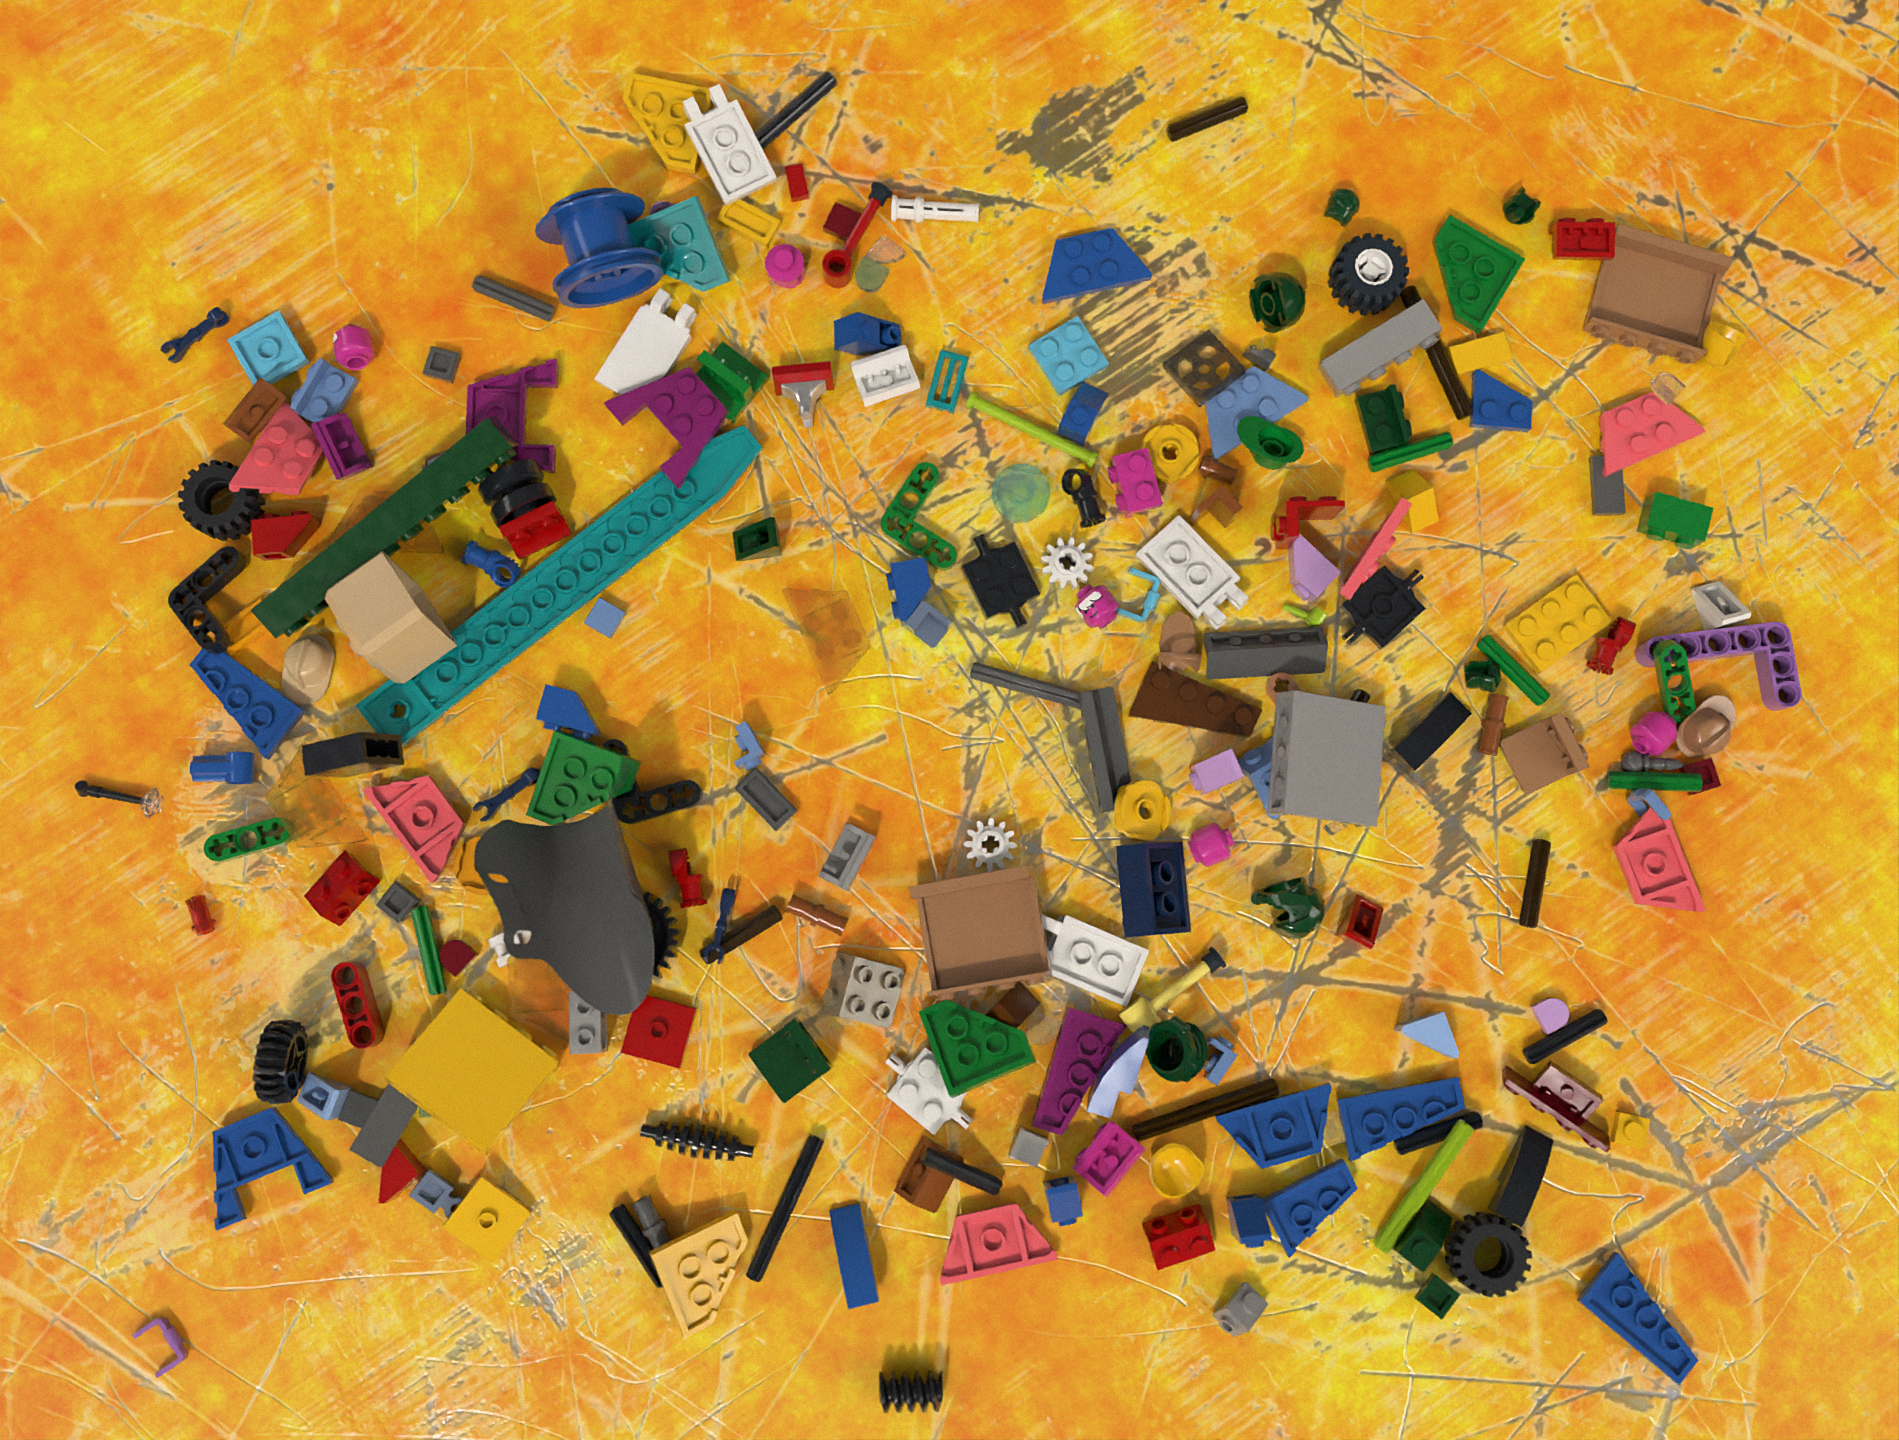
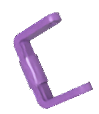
M163 1316L153 1320L132 1334V1337L136 1339L158 1324L169 1346L176 1353L178 1359L155 1373L157 1378L183 1362L188 1356L182 1344L183 1340L177 1330Z

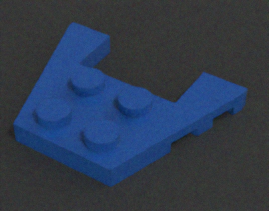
M276 1107L269 1108L213 1131L214 1172H216L214 1203H217L216 1231L247 1219L237 1187L292 1164L304 1194L334 1183L332 1176Z

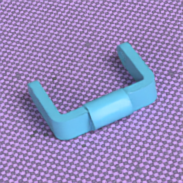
M1130 568L1129 573L1154 584L1151 591L1149 590L1142 606L1144 610L1141 616L1118 608L1116 612L1123 617L1142 623L1146 620L1149 611H1154L1159 598L1157 590L1160 580L1153 575Z

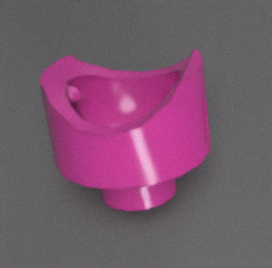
M788 244L775 246L768 252L765 258V268L769 279L780 287H797L805 277V263L802 253L796 247Z

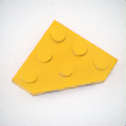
M629 72L623 95L625 106L667 169L696 175L700 156L685 129L684 124L691 121L684 111L683 101L694 97L700 112L703 114L711 110L712 107L709 88Z
M735 1210L649 1251L684 1338L714 1324L723 1294L727 1293L736 1270L734 1268L748 1243L742 1223Z

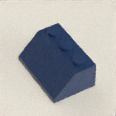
M1154 842L1116 846L1124 937L1191 932L1182 842Z

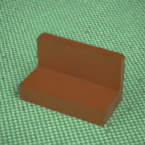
M260 377L223 424L251 444L287 397Z
M1222 485L1195 509L1189 523L1192 526L1210 512L1224 528H1227L1236 519L1243 507Z
M923 1136L894 1192L912 1205L936 1213L954 1178L925 1166L921 1162L924 1150L932 1148L961 1162L964 1161V1158Z

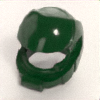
M1304 877L1267 885L1261 890L1255 889L1251 892L1253 904H1269L1274 906L1275 909L1286 910L1273 920L1270 928L1288 939L1306 937L1320 925L1324 918L1325 904L1323 903L1325 901L1317 888L1309 887Z
M1173 1016L1171 1019L1155 1023L1152 1026L1145 1053L1152 1068L1162 1078L1170 1082L1188 1083L1205 1066L1208 1057V1045L1204 1034L1196 1025L1184 1022L1177 1016ZM1171 1043H1172V1056H1170V1045H1171Z

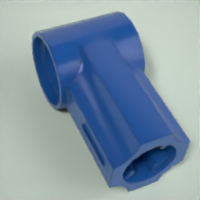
M227 752L226 755L193 756V760L190 762V774L193 782L254 784L255 753Z

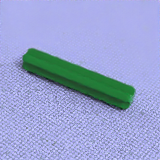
M1449 432L1440 433L1371 455L1367 459V463L1371 472H1377L1449 449L1453 446V439Z
M1485 635L1477 643V647L1489 659H1492V662L1535 705L1540 706L1548 700L1550 693L1491 635Z
M1611 771L1608 774V786L1610 789L1624 790L1649 788L1655 791L1699 792L1702 789V777L1700 774Z
M428 906L415 907L411 910L428 992L430 995L442 994L447 991L430 910Z

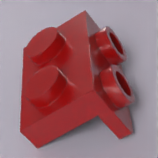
M344 850L304 897L321 917L341 926L380 883V880L377 876L368 872L351 853Z
M1200 1204L1184 1207L1181 1210L1155 1217L1142 1223L1157 1270L1216 1251L1208 1221Z

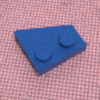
M1475 370L1472 373L1471 407L1473 413L1470 415L1469 427L1529 432L1531 430L1533 401L1483 371Z

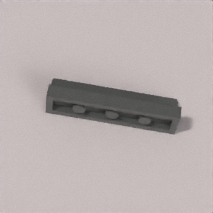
M1322 626L1204 633L1203 644L1207 656L1206 677L1209 680L1272 676L1279 672L1289 675L1325 672L1328 643Z
M1110 686L1077 693L1099 809L1102 812L1114 810L1118 789L1122 785H1127L1131 782L1114 689Z
M388 1084L349 1150L374 1165L383 1167L419 1106Z

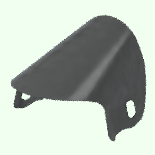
M609 788L607 805L601 811L586 819L557 826H539L503 820L484 832L475 846L474 862L480 878L490 893L501 917L504 931L503 941L508 953L516 959H540L545 961L573 992L599 1011L614 1015H625L636 1010L650 989L654 969V939L651 918ZM489 874L502 875L508 880V883L496 882L489 877ZM518 931L531 932L530 940L527 944L514 943V936Z

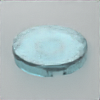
M1013 464L1004 468L996 476L992 485V502L994 507L1003 518L1015 523H1027L1037 518L1045 511L1050 499V486L1045 475L1036 467L1028 464Z

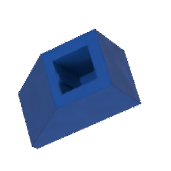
M859 312L834 321L835 350L853 355H875L901 346L900 324Z
M925 557L891 563V572L886 573L889 591L895 590L897 601L891 602L894 620L900 619L901 627L905 626V622L922 600L925 601L931 593Z
M545 684L536 716L538 721L544 723V729L550 731H561L562 728L573 730L572 735L585 740H590L591 735L600 737L601 731L579 694Z
M1258 1194L1226 1197L1231 1235L1240 1244H1245L1246 1248H1257L1264 1246V1241L1272 1240L1262 1198Z

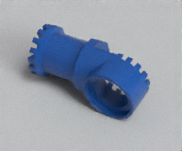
M474 540L469 541L466 545L468 550H464L466 553L462 554L461 562L466 566L471 564L483 569L485 574L490 575L491 580L499 587H510L520 577L521 568L518 567V563L514 562V559L511 560V557L502 555L496 549L491 551L481 547ZM499 567L508 569L511 578L502 576Z

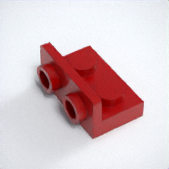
M1561 218L1548 228V235H1553V260H1612L1615 258V222H1605L1604 218H1591L1586 222H1576L1575 218Z
M554 501L499 526L503 538L511 544L519 560L572 534L560 508Z

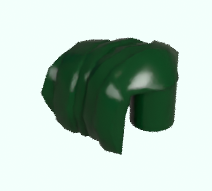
M1520 187L1503 205L1506 220L1517 225L1530 223L1541 204V201L1538 199H1531L1526 195L1524 187Z
M1336 189L1329 198L1324 216L1335 219L1342 227H1345L1352 220V216L1360 209V202L1355 192L1350 189Z
M1486 659L1481 662L1470 661L1464 666L1467 688H1478L1481 691L1494 692L1499 686L1501 672L1499 668L1493 667L1492 659Z

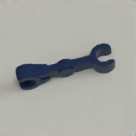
M215 307L208 312L206 320L195 328H191L182 338L165 342L161 346V351L167 354L175 348V353L168 358V361L178 363L183 359L192 344L201 341L203 336L213 328H220L226 325L230 318L226 312L222 311L219 307Z
M536 768L528 769L521 775L519 780L508 788H504L494 798L475 804L473 807L474 812L479 811L484 806L488 809V814L481 818L480 821L488 822L492 820L504 803L512 800L515 795L527 786L530 787L537 783L540 771Z
M724 888L722 891L720 918L716 924L714 943L708 945L704 950L706 962H708L709 953L712 951L720 953L717 961L719 965L724 961V950L720 945L723 933H725L727 927V916L730 915L735 903L736 894L734 889Z

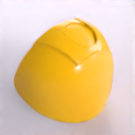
M1709 321L1702 341V349L1707 350L1704 356L1705 360L1717 369H1725L1747 340L1746 334L1727 324Z
M1169 1143L1160 1148L1151 1158L1149 1164V1176L1154 1189L1161 1196L1168 1199L1179 1198L1191 1192L1200 1183L1205 1172L1204 1163L1190 1148L1176 1143Z

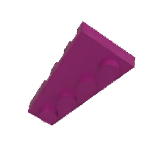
M1066 1008L1031 1125L1033 1127L1058 1135L1064 1134L1082 1103L1083 1096L1089 1086H1092L1097 1077L1096 1074L1105 1059L1109 1057L1113 1050V1045L1119 1035L1123 1033L1126 1025L1073 1008Z

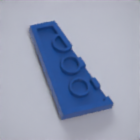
M1450 1077L1336 1099L1348 1160L1350 1162L1361 1158L1362 1155L1380 1149L1386 1146L1387 1143L1400 1137L1414 1133L1415 1130L1433 1124L1465 1108L1459 1077Z

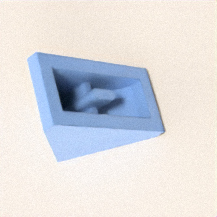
M1435 1011L1397 1024L1394 1028V1031L1448 1058L1457 1059L1459 1056V1051L1445 1012Z
M308 1072L297 1101L320 1118L332 1120L339 1118L348 1092L353 1090L354 1087L316 1073Z

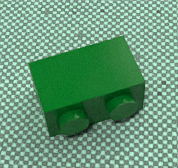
M1654 492L1644 500L1636 532L1646 534V538L1650 540H1668L1675 542L1674 545L1676 547L1692 549L1706 541L1713 507Z

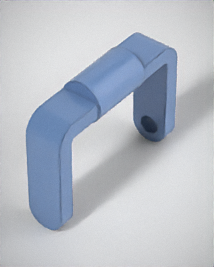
M1649 788L1633 790L1630 796L1626 798L1627 802L1640 817L1648 809L1643 800L1648 803L1660 819L1667 820L1671 816L1669 809L1654 791Z

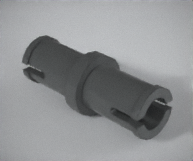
M644 1196L632 1203V1207H634L644 1227L642 1233L644 1237L648 1236L653 1248L655 1249L670 1242L671 1239L665 1229L667 1224L664 1219H660L651 1196Z

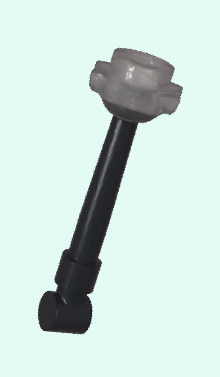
M83 780L75 784V789L80 797H87L89 795L95 798L102 797L140 804L147 818L152 817L155 813H159L164 805V798L159 794L157 788H153L144 794L143 797L104 789L102 786H89Z

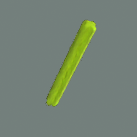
M1463 1120L1456 1122L1374 1240V1244L1384 1253H1390L1473 1134L1474 1129Z

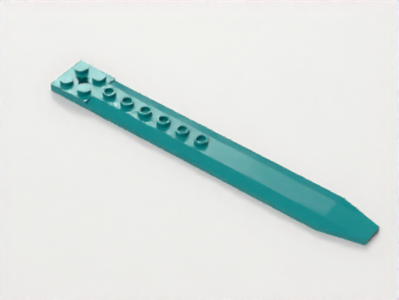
M742 425L713 438L709 444H706L698 457L697 464L694 468H691L685 478V483L679 490L661 470L450 632L457 642L456 647L404 684L394 683L389 679L355 706L376 733L401 735L402 747H404L443 717L444 713L723 499L763 448L749 430ZM396 704L406 706L404 717H393L392 714L396 711L394 708Z

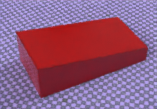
M802 163L786 166L785 172L792 203L810 199Z

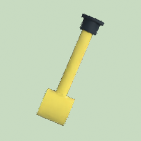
M1210 947L1209 953L1201 958V963L1148 1003L1141 996L1124 1008L1118 1015L1132 1033L1143 1025L1148 1026L1150 1032L1155 1023L1161 1022L1156 1012L1209 971L1213 973L1219 967H1226V963L1213 947Z

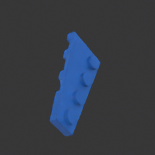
M202 648L190 663L193 670L209 690L217 696L224 705L225 710L242 727L241 730L254 742L259 749L258 751L265 759L269 760L306 713L305 710L225 651L214 655Z
M1614 1251L1577 1298V1301L1672 1381L1680 1385L1698 1362V1359L1675 1328L1663 1316L1660 1308L1652 1301L1643 1289V1285L1625 1265V1261L1619 1253Z

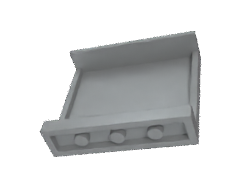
M1295 690L1277 693L1267 814L1294 815L1355 824V827L1377 826L1381 762L1384 753L1383 733L1386 724L1385 706Z

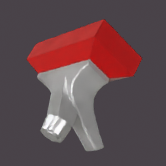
M831 361L772 367L776 396L783 395V397L791 399L798 408L803 426L812 427L816 400L826 391L834 390Z

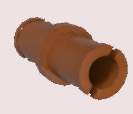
M1490 693L1486 717L1481 721L1483 732L1478 753L1497 756L1501 732L1506 728V723L1503 722L1509 697Z
M793 894L786 909L787 913L794 914L811 922V926H821L837 933L839 936L842 935L849 919L824 909L825 905L821 903L815 905L797 897L795 894Z

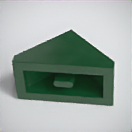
M774 517L766 518L732 532L736 561L782 556L778 525Z

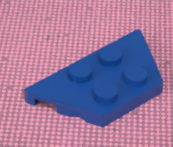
M1113 228L1059 239L1055 242L1042 296V304L1149 281L1152 278V274Z
M1325 1083L1231 1110L1215 1117L1217 1122L1222 1125L1261 1169L1322 1151L1331 1085L1330 1083Z

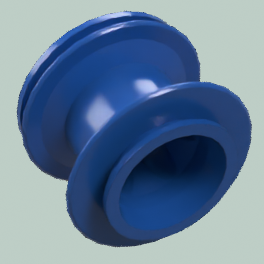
M615 188L588 189L559 200L540 219L535 228L536 236L546 243L563 245L569 264L568 267L554 278L552 283L553 291L558 294L560 303L572 308H593L610 305L637 296L659 282L663 276V270L660 265L662 262L661 255L652 249L635 247L628 224L635 222L645 209V203L640 197Z

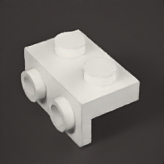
M906 345L862 358L850 364L856 386L865 407L920 389L919 380L910 361Z

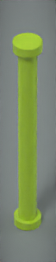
M973 391L966 403L967 408H976L1086 462L1087 467H1093L1099 452L1095 450L1091 452L978 397L979 393Z

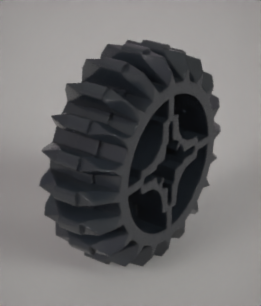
M286 1019L271 1021L260 1035V1041L256 1045L257 1051L254 1056V1075L252 1080L255 1082L253 1088L257 1098L261 1099L262 1102H268L269 1104L291 1102L298 1095V1090L302 1087L309 1045L307 1044V1033L300 1022Z

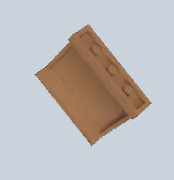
M1618 224L1615 227V258L1612 260H1601L1582 330L1591 333L1595 338H1610L1619 341V344L1625 347L1637 346L1647 349V352L1652 355L1674 357L1677 362L1683 364L1696 363L1706 355L1707 350L1702 349L1704 331L1710 320L1721 275L1730 267L1732 257Z
M1033 865L909 887L911 899H916L920 918L932 991L927 992L928 996L937 995L938 1001L956 998L955 992L967 990V996L986 993V986L996 985L997 991L1015 988L1014 982L1026 980L1027 986L1045 983L1044 977L1053 975Z

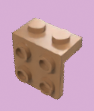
M1562 712L1506 737L1499 743L1504 757L1521 790L1525 794L1537 791L1561 778L1590 767L1587 762L1588 754L1585 748L1577 743L1573 735L1574 727L1571 721L1563 716Z

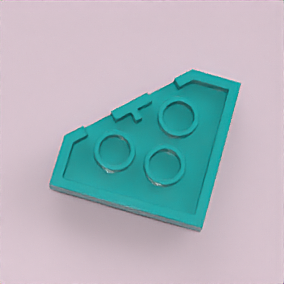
M698 196L691 197L628 224L635 247L652 249L661 255L662 262L660 265L663 274L685 282L702 292L732 281Z

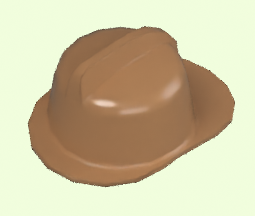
M1722 695L1710 696L1704 700L1679 725L1676 738L1679 750L1684 755L1692 758L1716 754L1722 751L1730 741L1731 731L1736 720L1733 703Z

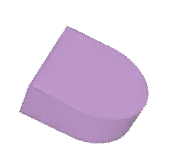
M1546 998L1530 1006L1544 1034L1552 1033L1563 1027L1568 1021V1007L1559 999Z

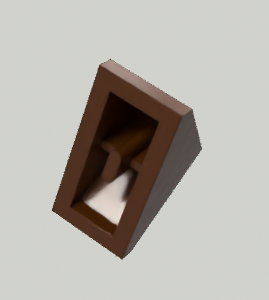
M1019 981L1015 984V988H1011L985 1015L1008 1026L1018 1028L1040 1002Z

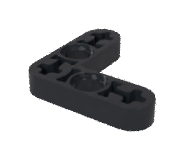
M231 546L223 547L176 586L168 597L170 608L199 646L214 655L223 653L229 647L230 635L206 605V602L236 578L246 566L245 556ZM231 558L233 562L229 565L228 560ZM212 574L213 580L211 584L207 587H202L203 579ZM204 613L205 619L202 624L194 626L196 616ZM208 632H212L216 635L215 643H213L212 638L207 634Z
M610 739L602 745L611 750V747L615 745L617 749H622L621 754L631 757L627 745L620 740ZM636 778L632 790L612 798L618 819L627 824H637L695 807L701 802L703 793L701 787L691 780H683L640 792ZM689 786L691 790H696V794L692 795V801L688 802L686 798L676 799L679 805L674 807V799L669 792L670 790L674 789L675 795L684 793V787ZM657 794H664L668 801L665 809L661 811L654 810L651 805L652 798ZM645 798V806L649 811L648 815H645V810L643 809L635 811L634 818L632 819L628 815H623V810L627 809V803L630 802L632 806L637 807L643 805L640 799Z

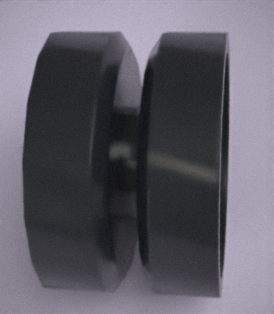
M527 459L506 465L493 472L480 483L478 492L483 502L487 506L492 507L490 515L498 528L546 503L556 502L557 498L549 484L542 483L544 474L535 460Z

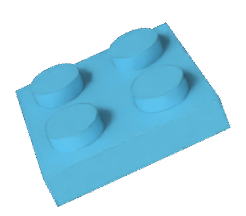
M280 311L271 314L227 339L253 385L260 377L272 385L310 363Z
M1078 315L1028 345L1029 352L1058 396L1073 389L1109 365Z

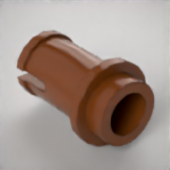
M1205 456L1198 473L1203 475L1202 478L1208 476L1231 486L1238 469L1215 461L1214 456L1210 458Z

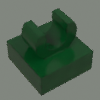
M1432 1273L1414 1298L1442 1320L1460 1294Z

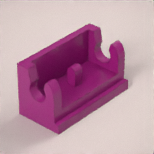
M337 413L311 424L336 480H345L373 468L348 413Z

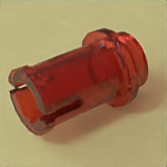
M197 895L191 897V900L187 899L185 901L193 922L191 930L195 931L197 936L215 931L214 925L216 920L211 918L205 895Z

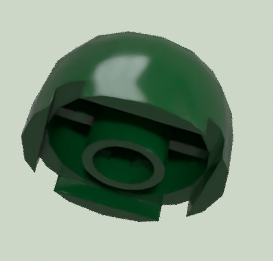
M1279 271L1263 274L1254 279L1253 282L1257 283L1255 284V289L1250 290V307L1255 320L1260 322L1262 319L1266 326L1263 329L1266 332L1276 333L1295 325L1303 315L1306 304L1305 291L1300 282L1291 274Z

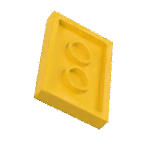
M1575 574L1502 627L1537 674H1540L1609 625L1612 620L1577 574Z

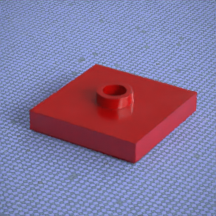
M646 995L643 1002L631 1013L620 1053L680 1069L697 1008Z

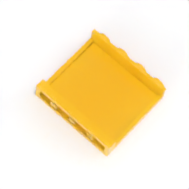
M460 988L385 1077L388 1084L483 1156L487 1157L494 1148L496 1140L550 1073L558 1069V1061L556 1060L557 1055L547 1046L542 1045L540 1048L531 1041L533 1037L521 1027L514 1029L507 1023L509 1019L497 1009L490 1011L482 1005L484 1000L478 994L471 990L466 993Z

